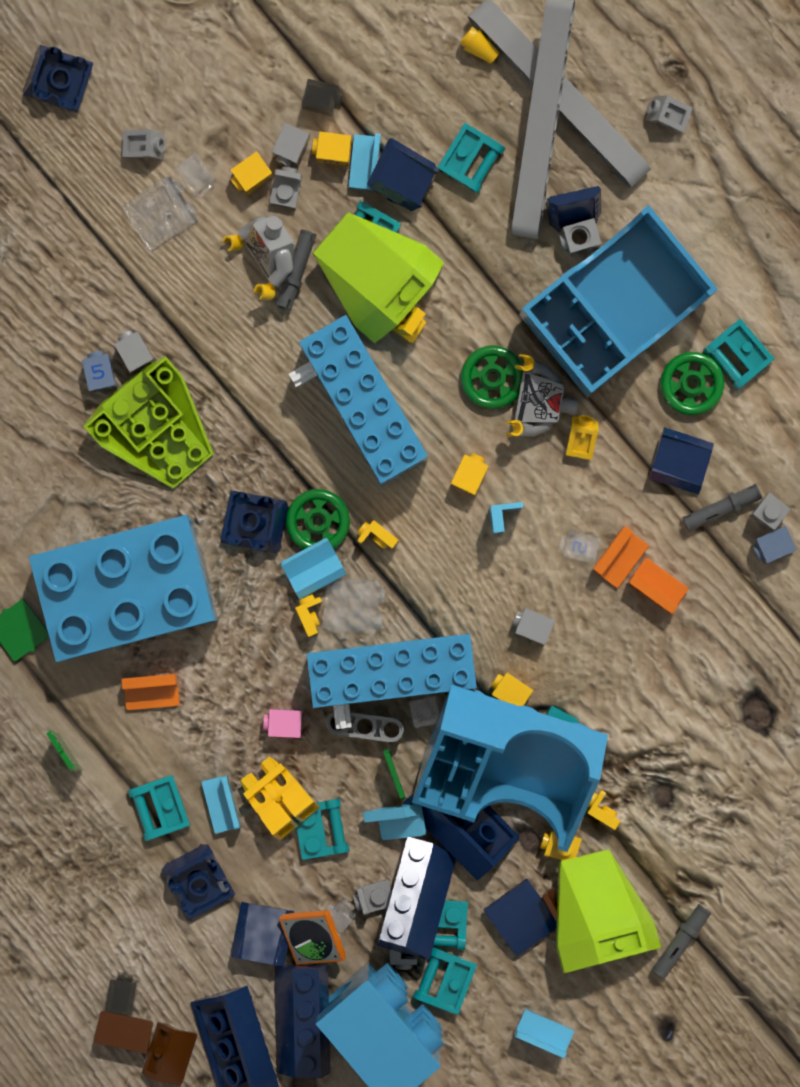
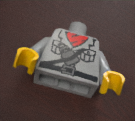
M274 215L268 218L265 216L255 218L239 229L238 235H227L222 239V243H232L227 251L241 250L243 240L246 241L245 245L269 280L267 284H257L255 286L254 293L262 294L259 300H272L275 296V286L279 287L286 277L293 273L294 243L282 225V220Z
M519 354V357L524 359L523 366L515 365V368L523 370L515 419L505 422V424L512 425L513 431L512 433H505L507 437H535L551 430L553 425L558 423L560 413L576 415L578 399L563 397L564 385L561 384L560 378L553 371L535 361L531 356Z

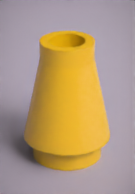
M473 26L459 43L464 47V51L487 61L489 64L500 53L480 29L476 30Z

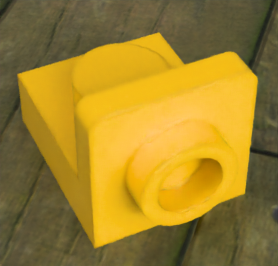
M413 307L393 331L409 343H413L426 324V321L423 319L426 313L418 307Z
M586 415L572 417L566 448L567 456L592 460L598 435V421Z
M375 520L371 524L366 521L356 533L360 536L357 542L361 545L373 533L375 537L372 540L384 550L387 546L393 549L399 541Z
M313 594L298 600L300 606L295 607L308 637L317 634L316 628L321 626L315 611L311 613L308 611V608L322 602L320 597L315 599Z
M599 789L598 793L594 792L586 813L616 830L621 822L615 818L618 813L606 805L602 809L598 807L606 794Z
M551 828L549 834L544 833L540 848L544 849V856L564 861L576 858L582 838L575 836L568 852L557 849L556 834Z

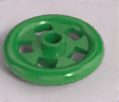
M496 345L484 346L472 352L465 360L461 370V384L466 396L474 404L486 409H500L513 403L519 396L523 370L515 368V365L523 366L519 358L509 349ZM498 357L508 362L505 369L495 364ZM484 358L488 365L479 371L475 365ZM488 374H497L498 380L490 382L487 378ZM506 375L514 376L512 388L504 386ZM479 377L483 388L476 391L472 380ZM488 390H500V398H489Z
M685 352L675 356L667 363L661 375L660 388L664 400L673 410L683 415L696 416L710 411L718 404L724 391V376L719 365L711 357L699 352ZM689 363L701 364L700 372L695 370L689 371ZM675 370L683 372L679 383L671 380ZM712 375L714 386L706 387L704 376ZM689 379H694L697 382L695 389H690L687 386ZM678 389L687 396L683 402L679 401L674 395ZM704 393L707 400L696 404L693 398Z
M312 489L298 495L290 504L286 515L288 534L292 541L303 550L317 543L310 541L311 533L323 534V539L327 538L333 549H335L344 541L350 527L349 511L343 500L333 492L324 489ZM309 501H313L316 508L306 513L302 506ZM326 502H329L336 509L331 515L322 508ZM314 517H322L323 524L315 526L313 524ZM304 518L307 530L299 532L297 520ZM331 521L339 523L335 534L328 532Z

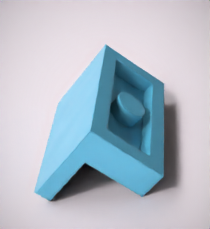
M375 133V136L354 134L349 189L373 191L367 183L379 160L381 134Z
M523 502L489 507L492 535L505 532L502 512L521 510Z
M327 538L280 563L299 600L347 574Z
M224 775L202 781L215 834L241 828L229 776Z
M399 805L363 812L365 823L379 821L382 840L426 835L421 805Z
M525 1008L514 1034L516 1038L565 1059L567 1055L566 1050L574 1034V1029Z

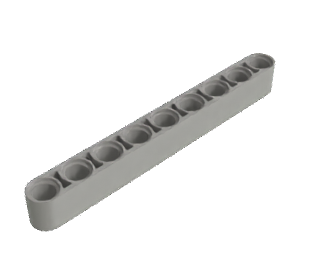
M484 0L467 16L469 21L477 30L480 29L494 47L500 51V54L533 87L539 49L493 1ZM564 76L559 115L628 187L632 188L651 170L650 166Z
M546 0L513 215L512 236L539 239L574 17L575 0Z

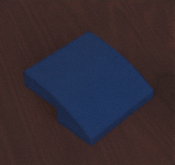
M527 878L483 909L516 956H519L557 928V922L551 911Z

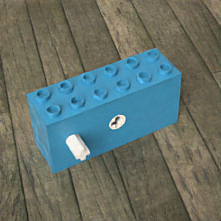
M347 315L299 341L301 350L308 363L290 372L291 380L297 388L312 378L318 377L381 487L428 461L427 453Z
M470 634L307 653L313 708L333 706L336 729L352 727L350 703L449 692L451 684L464 689L477 688Z

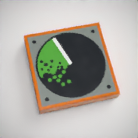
M329 910L282 914L279 918L296 965L340 962L346 958V953Z

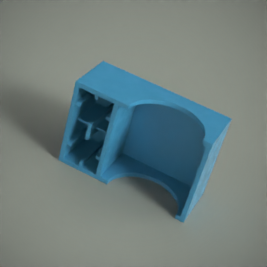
M648 205L602 247L584 261L569 269L521 309L519 316L588 398L712 297L718 288Z
M189 515L29 556L56 662L71 660L162 634L219 621L192 517Z
M451 684L422 759L412 803L471 822H475L477 815L482 809L492 804L515 803L534 810L547 820L556 834L557 849L568 852L600 781L608 734L589 729L581 723H570L539 713L528 706H517L486 696L478 690L464 689Z
M370 961L329 995V1006L317 1015L316 1025L368 1087H418L441 1067L439 1049L445 1045L442 1040L444 1035L441 1032L443 1027L423 1004L414 1012L406 1005L409 1001L406 997L408 995L406 991L408 986L389 963H386L377 971Z

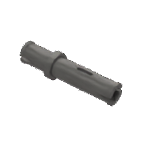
M304 229L300 230V235L294 249L293 273L289 274L282 282L283 285L275 306L291 311L298 288L301 289L302 286L300 281L317 236L315 233Z
M755 483L735 494L730 492L728 497L683 516L682 519L688 531L691 532L733 511L736 513L740 512L742 507L763 498Z
M700 904L697 905L687 921L680 924L679 927L681 929L656 962L652 971L665 979L694 938L697 939L700 935L698 932L711 915L710 911Z

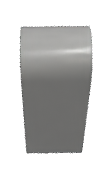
M334 711L329 714L326 720L327 729L332 734L396 742L402 737L404 732L401 721L394 717L350 712L352 727L336 730L331 726V718L334 716ZM364 718L369 719L373 724L371 732L367 734L361 733L357 728L359 720ZM389 722H394L399 726V734L395 737H388L384 733V726Z

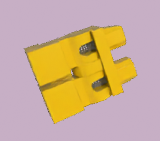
M268 757L260 765L266 773L263 778L258 781L250 773L242 778L240 782L245 790L243 795L260 816L271 834L281 841L299 826L292 818L293 816L302 823L316 812L320 806L284 765Z

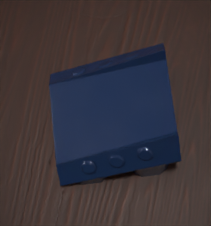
M39 45L23 88V95L77 113L93 62L79 56L75 57L64 53L56 47Z
M390 138L367 185L373 191L386 196L387 200L391 203L413 211L422 207L421 202L438 170L435 163L395 139Z
M596 186L547 198L545 204L549 225L560 233L561 228L589 219L594 218L595 223H597L601 214V188Z
M664 427L655 451L649 479L655 480L657 483L668 484L684 491L699 494L714 443Z
M232 490L229 495L221 543L277 553L282 547L281 542L289 508L287 501Z
M200 844L196 849L171 862H167L161 869L170 891L174 893L180 908L188 920L235 895L209 844Z
M241 902L231 957L275 966H284L288 942L279 918L282 914L294 913V911Z

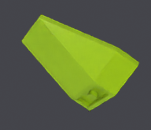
M349 212L342 217L312 252L353 325L373 343L379 341L399 325L433 285L444 264L426 245Z
M166 356L139 370L105 399L83 425L102 448L171 488H175L214 454L185 380Z
M609 849L559 862L556 950L563 974L661 948L654 920Z

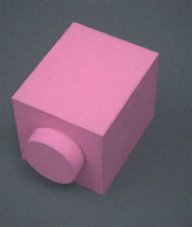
M269 709V714H264L263 730H268V736L301 738L303 710Z

